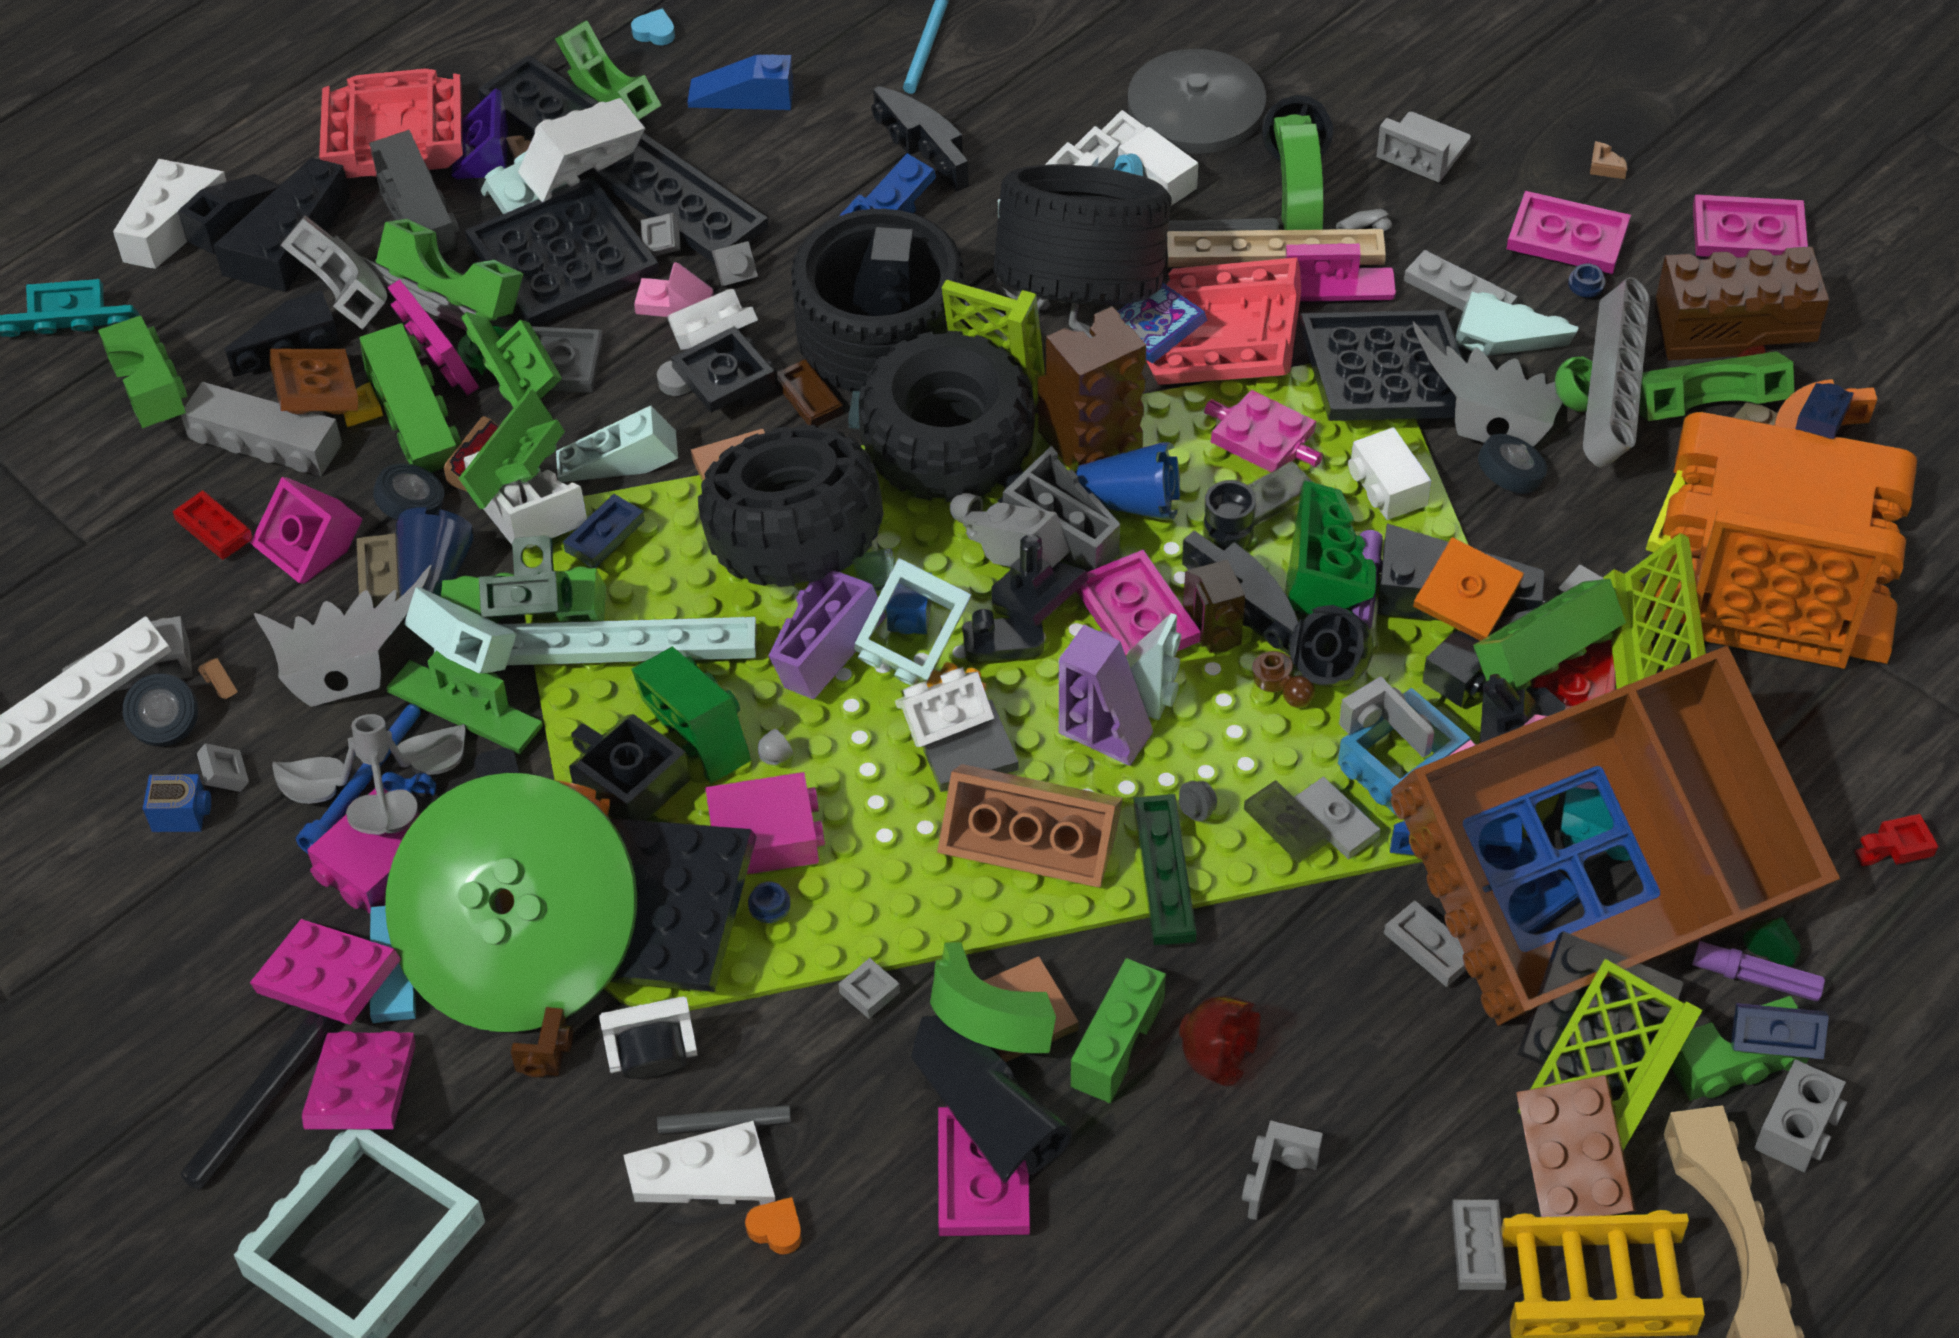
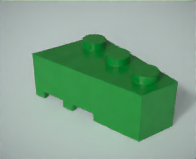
M672 646L631 669L642 701L668 733L677 730L687 742V744L682 746L683 750L689 758L695 755L700 758L704 769L703 775L710 784L752 761L737 715L740 711L738 700L730 690L724 691L720 688L710 673L704 674L691 656H683Z

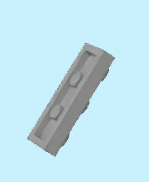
M1426 250L1405 270V282L1462 311L1472 292L1490 293L1495 295L1499 301L1511 305L1517 303L1518 296Z

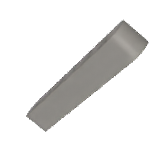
M1632 277L1626 278L1604 296L1599 303L1583 437L1585 455L1599 468H1605L1631 449L1636 442L1650 297L1644 285Z

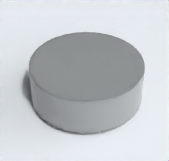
M668 361L660 366L657 371V379L662 392L671 396H680L691 391L689 386L672 368V361Z

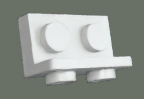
M734 289L725 290L668 315V321L680 350L689 349L733 326L738 329L758 320L752 306L741 307Z
M962 667L940 675L942 682L928 687L926 682H921L903 689L905 697L895 700L897 708H902L916 747L927 745L994 719L978 672L965 673Z

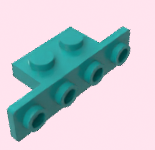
M100 279L26 285L27 313L0 315V336L16 337L22 331L53 334L57 332V329L71 328L74 331L84 332L93 330L94 326H111L140 316V313L133 305L104 307L103 283Z

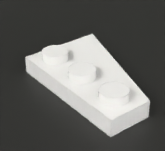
M754 1121L623 1155L635 1202L689 1203L692 1199L718 1200L719 1204H736V1200L760 1201V1205L775 1201V1195Z

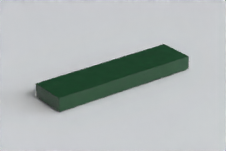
M1175 794L1134 797V812L1153 946L1196 942V928Z

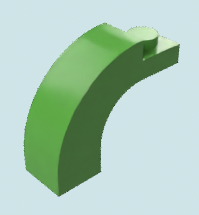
M588 21L581 22L555 38L571 66V69L567 71L578 89L596 101L606 103L621 98L638 120L661 106L645 75L629 77L611 62Z
M1310 115L1274 118V133L1282 169L1281 218L1284 230H1323V177L1316 124L1311 123Z
M945 942L942 959H937L935 962L934 981L930 1004L937 1016L955 1032L988 1047L1019 1053H1049L1056 1015L1047 992L1009 991L989 985L979 979L971 970L962 943Z

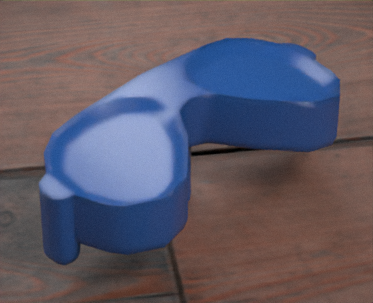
M387 772L382 775L383 788L388 792L407 790L410 793H431V795H435L437 783L426 773H418L410 779L403 778L393 772Z

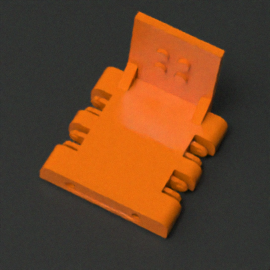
M1704 412L1689 414L1683 422L1673 472L1682 471L1683 480L1688 484L1683 485L1679 488L1678 493L1673 494L1669 498L1662 534L1670 536L1671 539L1679 533L1689 537L1704 641L1843 669L1846 667L1849 656L1887 664L1892 652L1898 605L1891 598L1889 588L1882 584H1887L1893 581V579L1899 580L1903 569L1906 539L1900 534L1898 526L1892 522L1899 520L1902 516L1907 517L1910 511L1917 469L1916 456L1907 450L1840 437L1830 439L1797 429ZM1677 553L1672 556L1666 571H1671L1677 558ZM1663 576L1654 597H1659L1667 577ZM1679 581L1672 596L1671 603H1675L1682 588L1681 581ZM1654 602L1650 603L1647 611L1648 617L1655 606ZM1667 607L1662 620H1667L1672 608ZM1685 613L1683 614V616H1682V618H1681V620H1680L1679 623H1682V624L1685 623V621H1686V615H1685Z

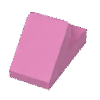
M674 262L669 280L641 278L634 303L635 313L668 317L669 314L714 296V291L682 265Z

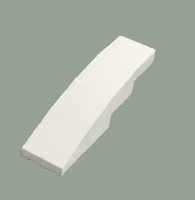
M1121 110L1102 130L1094 126L1075 146L1067 142L1045 165H1074L1086 152H1089L1099 157L1098 167L1112 169L1118 158V147L1147 127Z

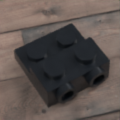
M735 326L671 357L672 368L711 413L736 400H739L745 407L776 391L775 379H777V372L774 365L769 359L764 360L757 352L752 339L744 337Z

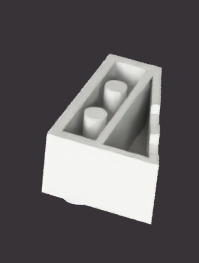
M621 98L606 103L599 102L593 107L582 111L574 110L566 116L554 120H544L535 128V135L518 173L543 203L552 198L551 191L558 186L567 183L569 187H572L580 181L577 176L594 167L599 172L633 153L645 127Z
M158 159L113 231L122 261L156 269L182 247L187 241L178 210L201 189L227 182L224 171Z
M479 452L464 457L466 468ZM548 469L544 472L540 471L527 482L521 483L517 480L504 484L487 507L483 508L511 544L517 537L546 535L553 538L578 528L587 520L581 486L573 482L566 485L558 481L556 473ZM530 545L527 548H532L536 545Z

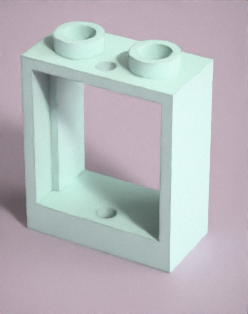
M899 558L855 642L854 650L860 652L858 658L875 668H880L881 664L895 670L894 677L910 686L918 682H926L927 684L970 600L971 594ZM898 584L952 610L923 666L870 640Z

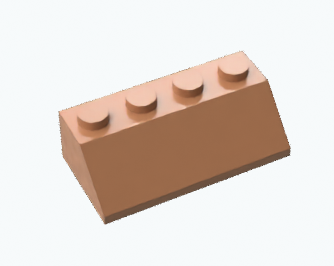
M961 764L951 772L937 853L1100 888L1115 842L1123 798Z

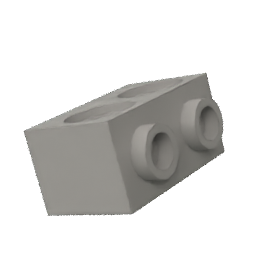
M1795 1059L1763 1124L1754 1150L1805 1173L1811 1158L1813 1157L1820 1161L1831 1138L1830 1135L1824 1133L1827 1124L1830 1123L1837 1126L1847 1102L1840 1099L1846 1082ZM1806 1098H1812L1816 1100L1818 1103H1812L1808 1101ZM1789 1132L1798 1133L1803 1138L1794 1137Z

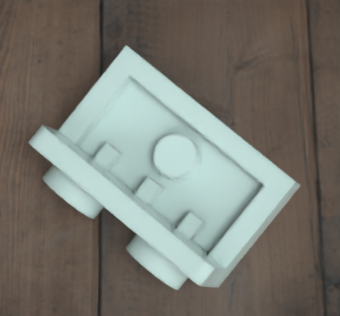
M526 152L519 155L514 160L515 164L506 169L503 166H499L485 176L486 180L481 193L484 197L491 195L503 214L539 199L518 173ZM567 183L553 189L551 194L564 189Z

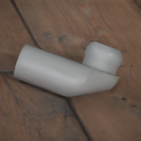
M1373 209L1354 213L1338 222L1336 229H1364L1372 225L1373 229H1383V232L1392 227V222L1387 217L1389 214L1385 210Z

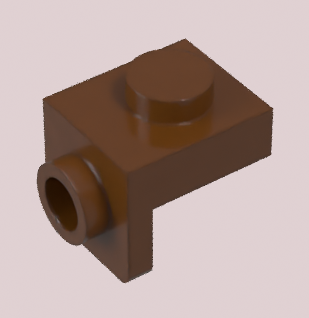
M545 1008L538 1045L512 1044L511 1056L516 1072L530 1077H542L544 1075L559 1076L563 1053L570 1052L573 1041L572 1026H567L563 1008Z

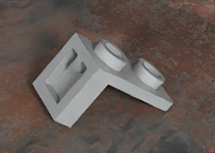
M1381 676L1342 699L1339 725L1349 735L1362 727L1368 728L1372 726L1382 716L1423 758L1431 754L1434 730L1430 721L1424 715L1418 714L1406 702L1401 691L1391 687Z
M1270 1121L1266 1137L1258 1135L1252 1157V1162L1259 1163L1256 1176L1247 1174L1243 1189L1242 1201L1249 1202L1248 1218L1257 1220L1272 1160L1280 1161L1294 1169L1309 1168L1316 1170L1323 1133Z

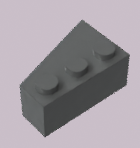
M410 129L370 142L369 145L380 193L394 220L409 219L435 231L440 254L456 249L455 233L459 232L457 220L453 212L447 213L443 194L440 189L437 190Z
M1052 446L1003 491V503L1057 513L1070 550L1062 559L1077 568L1089 572L1111 563L1119 555L1120 523L1093 493L1088 494L1078 482V476L1072 469L1068 471L1058 460V453Z

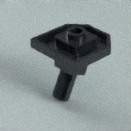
M1025 535L1020 540V558L1011 565V570L992 586L993 608L996 613L1036 627L1089 580L1087 573L1083 569L1062 562H1058L1052 568L1051 564L1042 559V539L1038 535L1032 537Z
M1492 674L1489 680L1483 683L1480 743L1524 726L1535 714L1550 716L1565 710L1566 705L1547 688L1528 687L1527 689L1515 691L1506 679L1501 678L1499 674Z

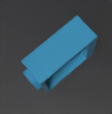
M1413 688L1403 693L1406 702L1418 714L1424 715L1430 721L1434 730L1431 749L1434 754L1414 769L1447 757L1470 741V737ZM1381 716L1372 726L1368 728L1362 727L1341 739L1338 765L1348 778L1357 780L1365 787L1378 804L1385 805L1395 814L1391 804V797L1393 795L1390 790L1414 769L1399 779L1367 751L1369 747L1394 729Z

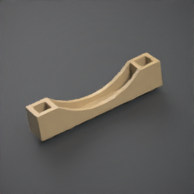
M1723 1105L1670 1112L1664 1137L1675 1173L1695 1187L1713 1206L1726 1225L1737 1252L1741 1271V1296L1737 1312L1726 1338H1804L1801 1327L1799 1325L1794 1326L1790 1314L1792 1302L1789 1288L1785 1283H1780L1776 1271L1778 1267L1776 1248L1773 1242H1767L1763 1231L1765 1218L1762 1205L1759 1201H1754L1750 1190L1752 1183L1751 1172L1748 1163L1741 1161L1737 1150L1739 1138L1735 1123L1733 1121L1728 1122Z

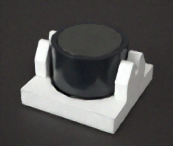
M687 997L663 1000L605 1012L599 1015L611 1073L623 1071L624 1078L629 1079L658 1077L686 1066V1057L697 1056Z

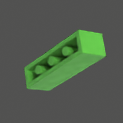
M1611 579L1584 581L1473 646L1486 681L1489 680L1490 675L1499 674L1501 678L1506 679L1515 691L1530 687L1532 685L1531 679L1536 676H1545L1559 669L1558 663L1561 661L1575 659L1586 653L1585 647L1588 645L1609 640L1613 637L1612 631L1625 624L1626 620Z

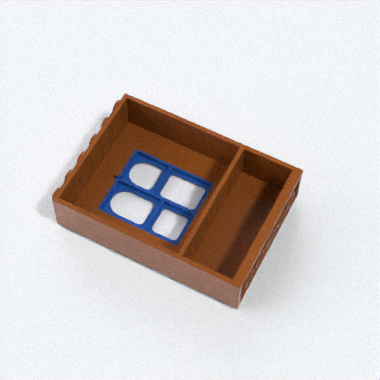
M1728 645L1416 768L1390 790L1393 795L1391 797L1393 810L1399 819H1404L1410 832V847L1414 855L1418 859H1422L1428 872L1427 883L1434 897L1440 898L1446 912V926L1450 934L1454 938H1458L1464 951V966L1471 977H1476L1482 991L1481 1002L1489 1017L1495 1019L1497 1026L1528 1014L1538 1006L1591 984L1597 972L1537 996L1557 936L1563 931L1628 958L1616 963L1617 966L1625 970L1638 964L1644 965L1789 904L1840 879ZM1591 782L1595 784L1613 820L1612 829L1561 850L1554 848L1536 812V804L1584 783ZM1514 813L1520 817L1536 851V858L1534 861L1515 869H1498L1489 864L1482 856L1479 847L1480 833L1489 822ZM1623 846L1627 850L1643 884V891L1614 905L1604 906L1600 902L1584 868V861L1586 858L1612 847ZM1556 870L1566 871L1584 907L1583 917L1549 932L1537 935L1525 933L1519 929L1512 921L1508 909L1509 898L1513 891L1522 884Z

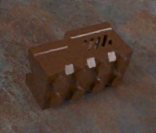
M1813 247L1786 248L1781 255H1772L1765 249L1750 250L1744 257H1735L1729 252H1713L1708 259L1699 260L1692 254L1665 255L1654 310L1668 361L1746 356L1762 345L1818 342L1829 297Z
M1113 306L1094 314V323L1090 327L1092 338H1089L1084 331H1071L1066 328L1046 336V374L1038 377V432L1058 453V456L1066 466L1075 473H1077L1079 465L1143 448V430L1140 427L1142 417H1144V405L1141 397L1143 391H1145V378L1141 372L1146 364V344L1129 325L1124 323L1121 315Z

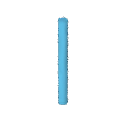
M949 0L934 1L903 84V90L907 93H915Z

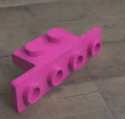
M1360 243L1286 245L1285 258L1297 257L1301 276L1300 301L1395 299L1396 290L1393 269L1359 268L1361 256Z

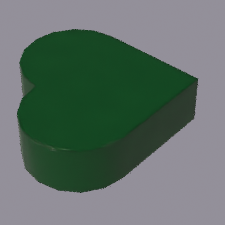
M1783 917L1754 922L1743 936V942L1749 951L1758 956H1766L1771 962L1787 967L1792 966L1801 953V946Z

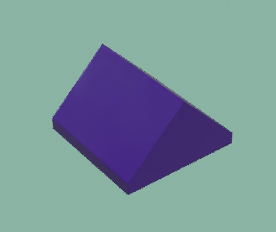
M497 88L463 118V155L452 164L451 176L456 179L485 178L490 171L499 166H503L504 169L507 168L508 146L506 138L508 137V124L502 92Z

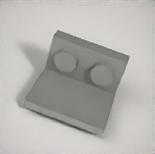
M1408 112L1400 123L1386 118L1380 125L1376 157L1440 182L1470 143L1471 135L1417 113Z

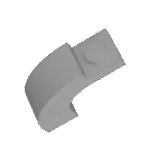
M307 216L300 220L282 242L281 246L315 272L329 286L336 298L333 307L362 330L386 302L387 292L385 287L370 266L338 236L335 235L333 238Z

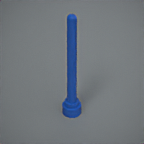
M415 704L408 705L388 730L391 731L392 740L396 746L420 716V708ZM390 749L386 754L385 759L379 763L380 767L392 753ZM363 763L321 819L307 823L296 836V842L304 852L308 854L307 849L342 819L348 806L358 798L373 778L371 765Z

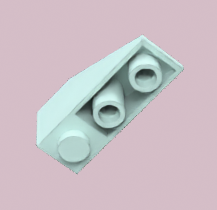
M1472 292L1465 304L1455 340L1459 347L1471 351L1477 347L1486 356L1568 346L1577 333L1578 327L1569 324L1562 317H1547L1535 313L1532 308L1526 305H1511L1499 301L1495 295L1490 293Z
M648 406L557 450V478L560 482L646 474L678 459L676 430L652 406Z
M420 587L415 588L404 622L408 628L447 659L479 674L505 670L517 632L485 617H481Z
M1172 613L1130 649L1126 655L1148 717L1158 720L1165 706L1171 707L1173 705L1179 686L1178 683L1173 681L1180 664V659L1175 658V655L1180 645L1181 633L1176 632L1177 615Z

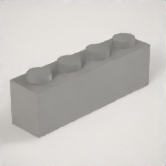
M205 382L199 385L184 407L186 413L181 415L188 438L197 443H207L224 448L232 453H242L259 458L267 463L273 462L291 467L298 472H308L322 476L342 446L339 429L334 418L312 412L297 415L288 411H281L277 402Z

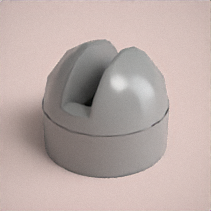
M970 493L957 495L950 504L951 515L962 524V520L971 511H983L982 498Z
M773 729L764 735L758 744L760 759L768 765H778L793 756L790 744L777 729Z

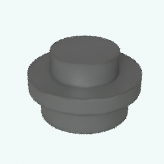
M1191 780L1181 786L1179 804L1187 816L1200 822L1209 818L1212 811L1216 809L1217 797L1213 788L1207 782Z

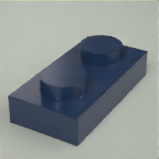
M1816 383L1798 416L1795 429L1834 439L1851 406L1854 393L1846 391L1836 384Z
M613 494L563 541L565 552L591 568H596L645 521L644 511Z
M1736 1003L1731 1047L1733 1051L1824 1059L1829 1015L1825 1011Z

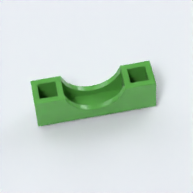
M409 219L385 222L376 263L388 268V272L398 278H409L417 282V286L420 289L428 292H438L446 296V300L449 303L457 306H467L475 310L476 315L488 320H496L497 317L513 314L523 273L496 260L473 263L464 275L451 269L443 260L438 249L435 231Z
M140 315L98 330L116 376H128L123 379V383L142 428L186 413L181 400L188 397L180 376L176 373L172 360L168 358L163 343H160L154 326L147 328Z
M1775 351L1643 372L1638 414L1647 421L1684 416L1690 408L1711 402L1746 401L1760 404L1786 400L1794 393L1793 361Z
M575 567L572 570L561 571L566 572L571 580L573 602L569 612L553 613L557 616L560 622L604 621L606 586L597 569ZM499 573V574H497V575H495V576H507V577H508V576H514V575H513V574H510V573ZM461 576L455 580H442V598L481 616L479 578ZM504 617L487 619L498 623Z

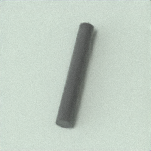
M790 1105L657 1117L658 1134L723 1129L754 1121L755 1126L791 1123Z

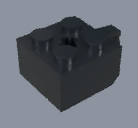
M634 714L626 715L603 735L584 723L571 733V737L574 738V748L581 753L580 757L569 765L572 783L596 790L595 799L601 801V798L610 799L608 815L613 819L646 821L690 781L686 752Z

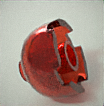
M1227 995L1211 997L1201 1002L1194 1008L1192 1013L1185 1015L1180 1025L1179 1035L1182 1038V1048L1186 1062L1197 1074L1225 1087L1234 1085L1242 1077L1244 1071L1237 1068L1242 1062L1246 1051L1254 1054L1260 1033L1261 1017L1259 1013L1252 1011L1255 1005L1253 1002Z

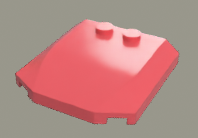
M426 68L364 74L348 78V86L330 92L329 86L322 88L320 160L343 165L346 178L377 177L369 143L409 129L429 170L448 168L463 155L462 83L460 74L453 73V79L437 77L436 70Z
M1297 257L1174 268L1169 272L1170 281L1166 285L1205 311L1207 321L1154 363L1146 360L1158 385L1280 376L1291 372L1301 297V276Z

